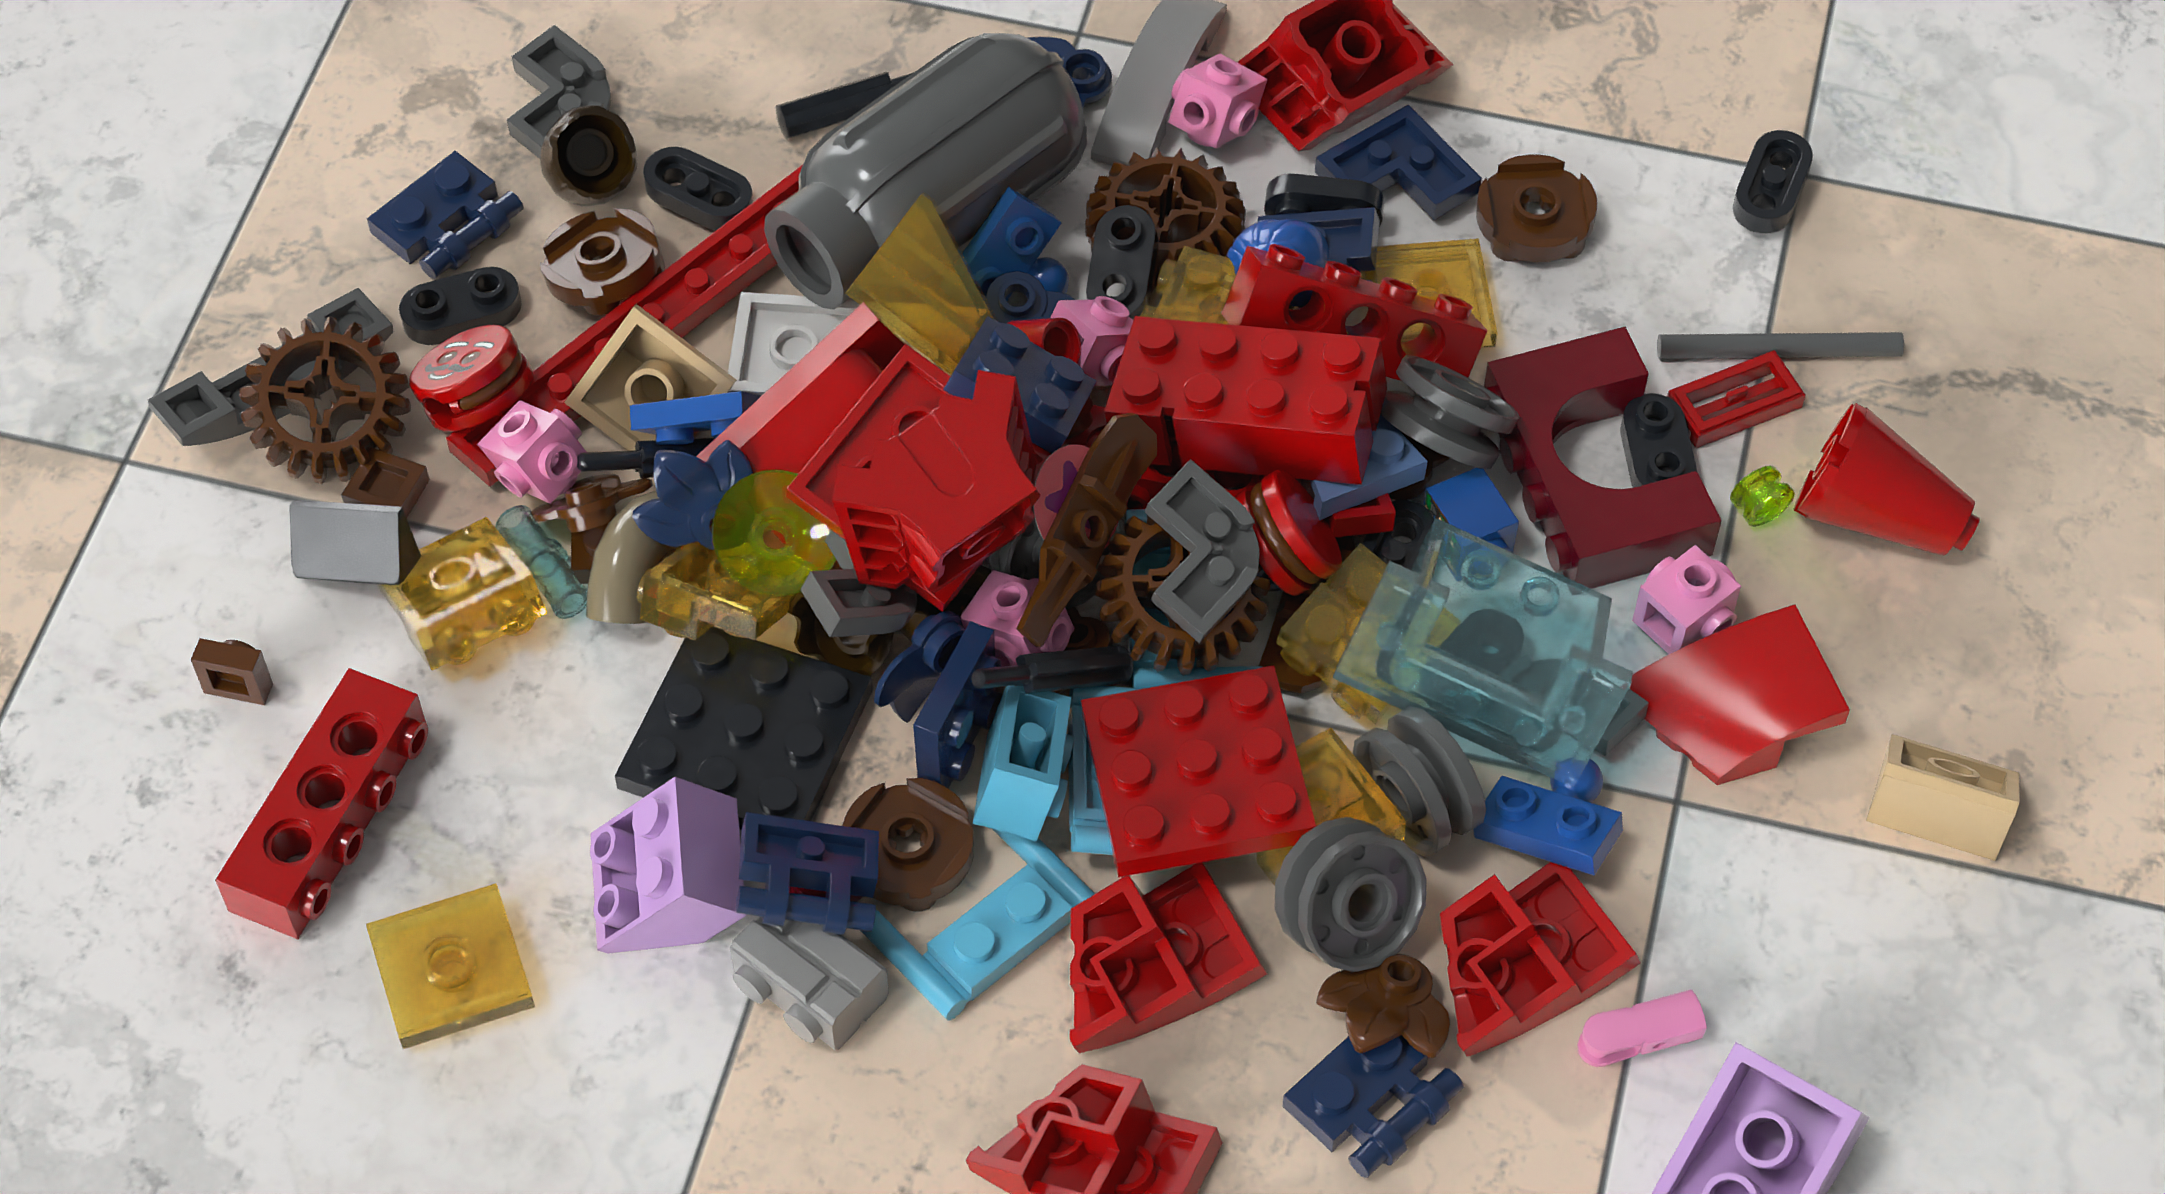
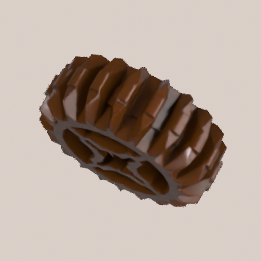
M1156 147L1152 157L1144 159L1136 152H1133L1129 160V166L1113 161L1109 176H1098L1097 183L1094 186V193L1089 194V200L1086 203L1085 235L1088 237V243H1091V252L1097 224L1104 214L1113 208L1125 205L1141 208L1152 218L1159 238L1151 294L1156 287H1167L1174 297L1179 290V286L1185 284L1198 292L1203 283V278L1218 282L1223 267H1233L1231 260L1227 257V252L1233 246L1237 236L1245 230L1246 216L1243 200L1239 199L1240 192L1237 189V183L1226 181L1227 176L1224 173L1223 166L1208 169V163L1204 154L1193 161L1186 160L1182 148L1174 157L1163 156L1158 147ZM1124 227L1116 233L1115 238L1126 240L1134 234L1135 229Z
M331 316L324 323V332H316L312 321L304 318L301 321L303 335L293 339L289 330L280 327L277 334L282 347L278 350L269 344L261 343L258 351L267 363L266 366L256 363L247 364L245 373L256 384L240 388L239 396L242 402L251 405V407L241 413V419L246 427L256 428L250 436L253 446L256 449L269 447L266 459L271 466L276 467L289 459L287 471L290 477L298 479L303 475L308 465H310L313 480L318 484L325 482L328 468H335L340 481L347 482L351 476L347 465L358 461L359 465H365L370 462L371 458L367 453L370 447L392 454V446L384 435L402 437L405 434L406 428L404 423L395 416L411 412L410 400L402 395H398L410 387L406 374L394 373L401 364L396 352L381 354L385 344L380 335H372L362 342L363 329L361 324L356 322L349 325L342 335L340 334L337 319ZM339 359L353 363L363 369L375 382L376 392L362 391L360 385L345 383L341 380ZM315 361L314 369L307 377L295 381L286 380L299 367ZM329 379L337 403L330 400L332 407L324 409L322 421L314 398L316 397L321 400L319 394L328 390ZM276 408L289 409L292 415L309 419L310 428L313 433L312 442L304 441L287 432L276 419ZM366 414H370L366 422L356 432L346 438L335 441L337 432L344 423L350 420H364Z
M1148 515L1147 523L1136 516L1129 518L1124 527L1126 535L1115 533L1111 536L1107 546L1111 554L1101 556L1097 570L1106 578L1097 581L1095 595L1101 599L1108 600L1099 612L1101 621H1120L1111 636L1114 643H1122L1132 638L1136 642L1130 654L1133 661H1139L1143 658L1146 650L1156 654L1154 669L1157 672L1164 671L1170 658L1177 659L1178 669L1182 676L1191 673L1196 657L1202 667L1208 672L1216 669L1219 663V654L1229 660L1237 658L1242 650L1239 641L1251 643L1258 633V628L1254 622L1262 621L1267 614L1268 606L1259 598L1266 596L1269 592L1270 580L1256 575L1251 587L1232 608L1230 614L1219 622L1201 643H1198L1151 601L1153 593L1191 553ZM1170 547L1171 554L1168 558L1167 566L1149 569L1147 575H1132L1134 565L1142 557L1154 550ZM1258 565V569H1259V570H1258L1257 574H1258L1260 571H1262V567H1261L1260 565ZM1143 607L1154 608L1162 612L1168 619L1170 627L1156 621Z

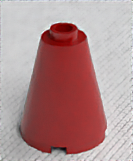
M1857 403L1851 404L1828 437L1820 451L1823 455L1815 471L1810 470L1793 508L1794 511L1807 519L1945 556L1952 547L1962 551L1969 543L1980 521L1979 517L1972 514L1975 500L1871 410Z

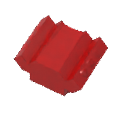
M1314 0L1286 15L1280 25L1264 42L1237 62L1268 79L1260 101L1259 110L1298 151L1311 150L1331 134L1341 133L1399 101L1417 86L1429 84L1454 65L1393 4V0Z
M978 370L973 399L941 394L939 406L918 422L889 440L875 438L870 469L838 464L832 501L860 584L896 589L917 575L927 590L935 594L1026 531V527L1035 517L1031 509L1039 499L1040 493L1033 485L1037 462L1016 376Z

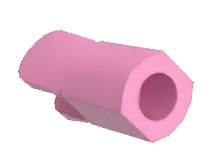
M1692 989L1636 1004L1632 1008L1626 1007L1597 1013L1585 1022L1583 1032L1577 1044L1578 1053L1587 1064L1603 1067L1637 1056L1639 1053L1647 1054L1702 1039L1707 1029L1705 1016L1701 1004Z

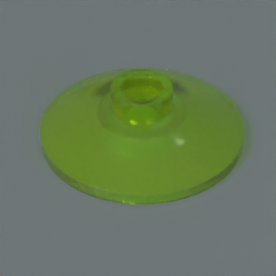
M765 470L748 475L728 489L715 511L712 523V541L719 562L736 582L759 594L768 596L798 594L801 592L800 589L810 571L831 570L836 561V558L825 542L830 529L786 497L787 487L796 478L797 473L784 470ZM770 530L778 531L784 536L786 545L779 549H772L764 543L763 534Z

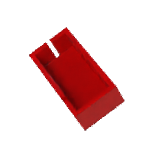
M1135 316L1104 410L1106 422L1108 423L1112 416L1137 414L1157 434V456L1151 464L1167 466L1171 464L1173 454L1164 416L1167 415L1172 416L1182 467L1191 459L1201 469L1268 475L1274 470L1280 469L1297 479L1362 485L1373 444L1372 431L1377 429L1387 391L1381 338Z

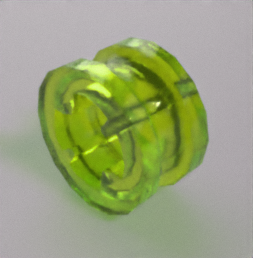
M1764 466L1751 472L1731 492L1730 500L1737 509H1744L1743 517L1749 526L1756 527L1772 521L1782 514L1794 499V490L1789 484L1780 483L1782 476L1775 466Z

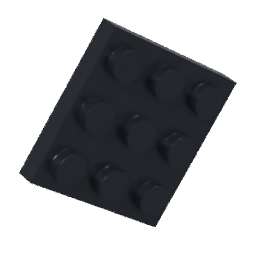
M694 620L615 774L617 789L644 798L672 778L678 777L736 798L739 830H742L746 812L811 821L872 694V677Z

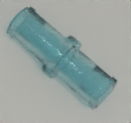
M514 506L501 514L496 522V531L507 542L511 551L518 559L517 568L523 579L529 584L537 586L558 618L567 619L582 612L587 606L588 590L580 583L575 573L567 564L568 554L562 544L556 539L548 537L538 522L533 520L531 510L527 506Z

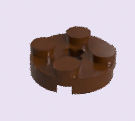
M1521 155L1507 159L1499 164L1497 173L1491 176L1488 181L1486 177L1480 185L1476 207V219L1483 236L1491 243L1492 253L1497 258L1510 262L1518 259L1528 262H1550L1562 258L1571 259L1580 255L1585 248L1586 240L1593 231L1597 212V196L1591 182L1581 172L1578 179L1573 173L1564 170V161L1547 155ZM1529 202H1539L1542 210L1551 211L1545 214H1532L1526 210Z
M614 208L616 217L602 219L597 218L595 211L584 213L562 224L547 238L543 246L546 258L544 263L540 262L547 287L555 298L569 305L584 306L586 312L591 315H604L616 308L621 300L641 290L664 271L665 263L654 226L647 217L637 211L626 208ZM598 256L602 258V259H599V260H593L594 258H596V257H598Z
M906 778L907 785H894L889 788L885 787L884 782L871 787L855 800L849 808L842 826L879 831L878 881L873 898L890 905H902L905 909L912 912L924 911L931 908L937 899L952 892L964 880L970 870L974 859V833L969 821V813L963 801L953 791L937 782L923 778ZM913 831L921 834V848L914 852L898 851L897 843L892 839L897 834L907 838Z

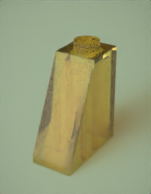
M924 191L845 293L859 305L864 302L894 332L950 375L954 372L986 317L989 316L999 322L935 200Z

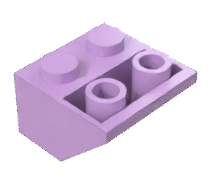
M674 777L590 833V856L592 859L594 885L593 912L596 919L598 951L617 953L704 943L746 916V914L736 913L739 886H744V880L738 879L741 845L736 798Z

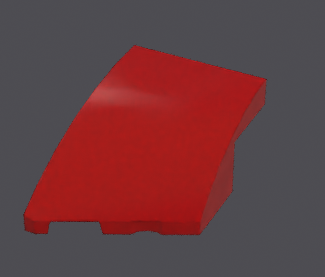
M1796 604L1746 620L1695 641L1621 681L1623 685L1649 702L1644 720L1656 728V737L1673 751H1678L1688 756L1693 767L1716 785L1777 768L1785 741L1845 724L1850 712Z
M1203 862L1194 864L1145 895L1130 875L1124 876L1071 908L1070 939L1074 943L1075 954L1070 963V986L1074 991V1029H1070V1041L1079 1054L1114 1045L1149 1033L1201 1011L1268 975Z
M1553 862L1543 866L1510 891L1506 890L1494 874L1440 913L1443 941L1447 947L1449 961L1447 967L1449 985L1454 997L1458 1033L1456 1034L1457 1043L1467 1057L1491 1049L1534 1029L1580 1004L1641 964L1636 952L1573 871L1568 867Z
M1081 1064L1059 1081L1050 1095L1034 1101L1016 1115L1018 1125L986 1151L978 1145L969 1153L965 1161L970 1171L1010 1194H1198L1223 1142L1217 1127L1155 1112L1142 1079Z

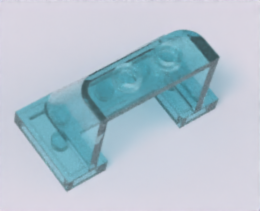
M1435 518L1420 547L1412 571L1389 561L1336 665L1333 678L1399 709L1404 710L1409 706L1423 709L1437 719L1446 730L1574 788L1631 686L1633 671L1603 658L1612 598Z

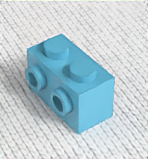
M1012 685L1005 687L987 734L973 824L1037 841L1046 817L1058 818L1068 781L1061 779L1060 776L1065 772L1074 741V736L1066 734L1072 697L1051 691L1026 694L1023 686Z

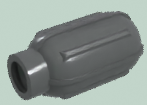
M983 33L976 37H970L949 47L824 135L807 154L798 176L799 191L765 216L764 231L768 246L778 266L792 285L808 300L826 309H836L870 283L883 286H905L906 284L920 282L940 272L961 256L1008 186L1035 202L1062 182L1078 166L1087 145V128L1081 100L1070 75L1063 67L1064 61L1056 52H1048L1038 43L1019 34Z

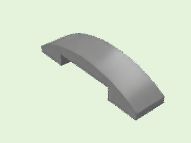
M1214 0L1160 1L1140 32L1118 77L1094 140L1091 160L1110 166L1113 165V161L1129 166V160L1133 152H1136L1144 159L1152 157L1156 147L1159 149L1166 135V119L1175 102L1171 96L1174 83L1185 69L1192 68L1200 50L1207 52L1226 14L1227 4Z

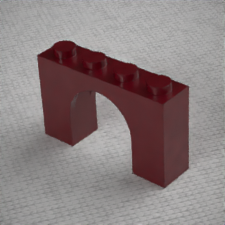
M1626 326L1487 362L1484 387L1505 400L1520 415L1510 434L1498 433L1504 466L1510 474L1517 473L1523 486L1522 498L1527 516L1531 522L1540 523L1546 536L1545 548L1549 563L1554 572L1563 573L1572 594L1650 573L1663 559L1673 557L1676 560L1694 545L1699 547L1706 555L1713 556L1722 522L1697 471L1634 488L1612 489L1597 486L1579 478L1562 463L1555 451L1554 443L1568 431L1585 424L1623 415L1626 405L1632 399L1644 396L1649 373Z

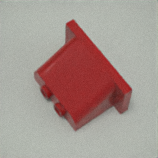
M864 302L696 456L707 462L711 453L726 440L734 443L746 455L753 471V482L747 496L753 512L809 572L842 570L825 542L830 529L786 497L787 487L906 344ZM719 514L721 517H723L731 524H733L734 520L730 516L726 514Z

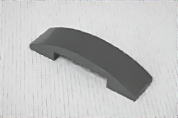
M359 287L307 314V319L312 321L316 332H324V323L331 316L337 319L340 334L342 335L353 322L361 324L363 329L362 342L375 334L380 335L385 342L393 333V324ZM259 357L248 363H256L265 366L267 364L262 357ZM339 359L341 380H343L357 369L358 366ZM315 361L299 367L286 380L295 381L307 377L313 371ZM247 364L214 382H211L200 371L149 398L148 404L149 408L182 446L208 444L233 438L256 429L244 425L241 413L251 407V405L242 402L239 396L240 388L256 383L250 380L245 373ZM328 379V390H329V389L332 388V386H331L330 381H329V379ZM276 408V419L278 420L290 414V410Z

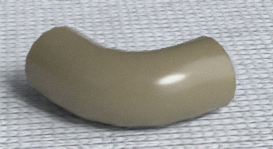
M656 490L634 498L609 522L594 552L588 582L587 618L619 624L649 622L655 572L662 558L670 551L691 549L700 544L697 541L678 547H671L650 538L637 526L632 517L633 510L647 501L659 498Z

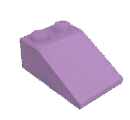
M1736 1042L1652 1194H1827L1870 1117Z

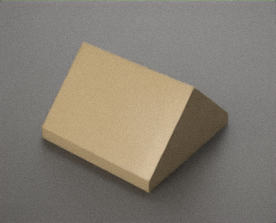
M636 304L564 403L626 450L633 451L637 441L656 440V435L631 430L630 405L729 393L737 380ZM701 431L694 432V439L698 436V434Z
M1891 734L1866 821L1995 861L2019 805V772Z

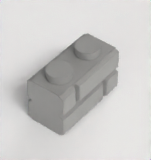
M759 916L756 921L752 920L732 941L730 947L734 969L733 980L739 989L756 1003L762 1004L768 998L785 1011L783 1017L787 1025L800 1038L809 1043H813L817 1038H820L834 1050H839L859 1029L863 1020L866 1021L885 1002L889 994L887 969L843 935L823 932V925L785 920L783 926L762 924V917Z

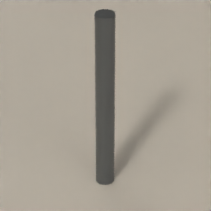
M1902 332L1659 334L1657 354L1659 359L1755 358L1775 350L1780 358L1892 357L1903 355L1904 336Z

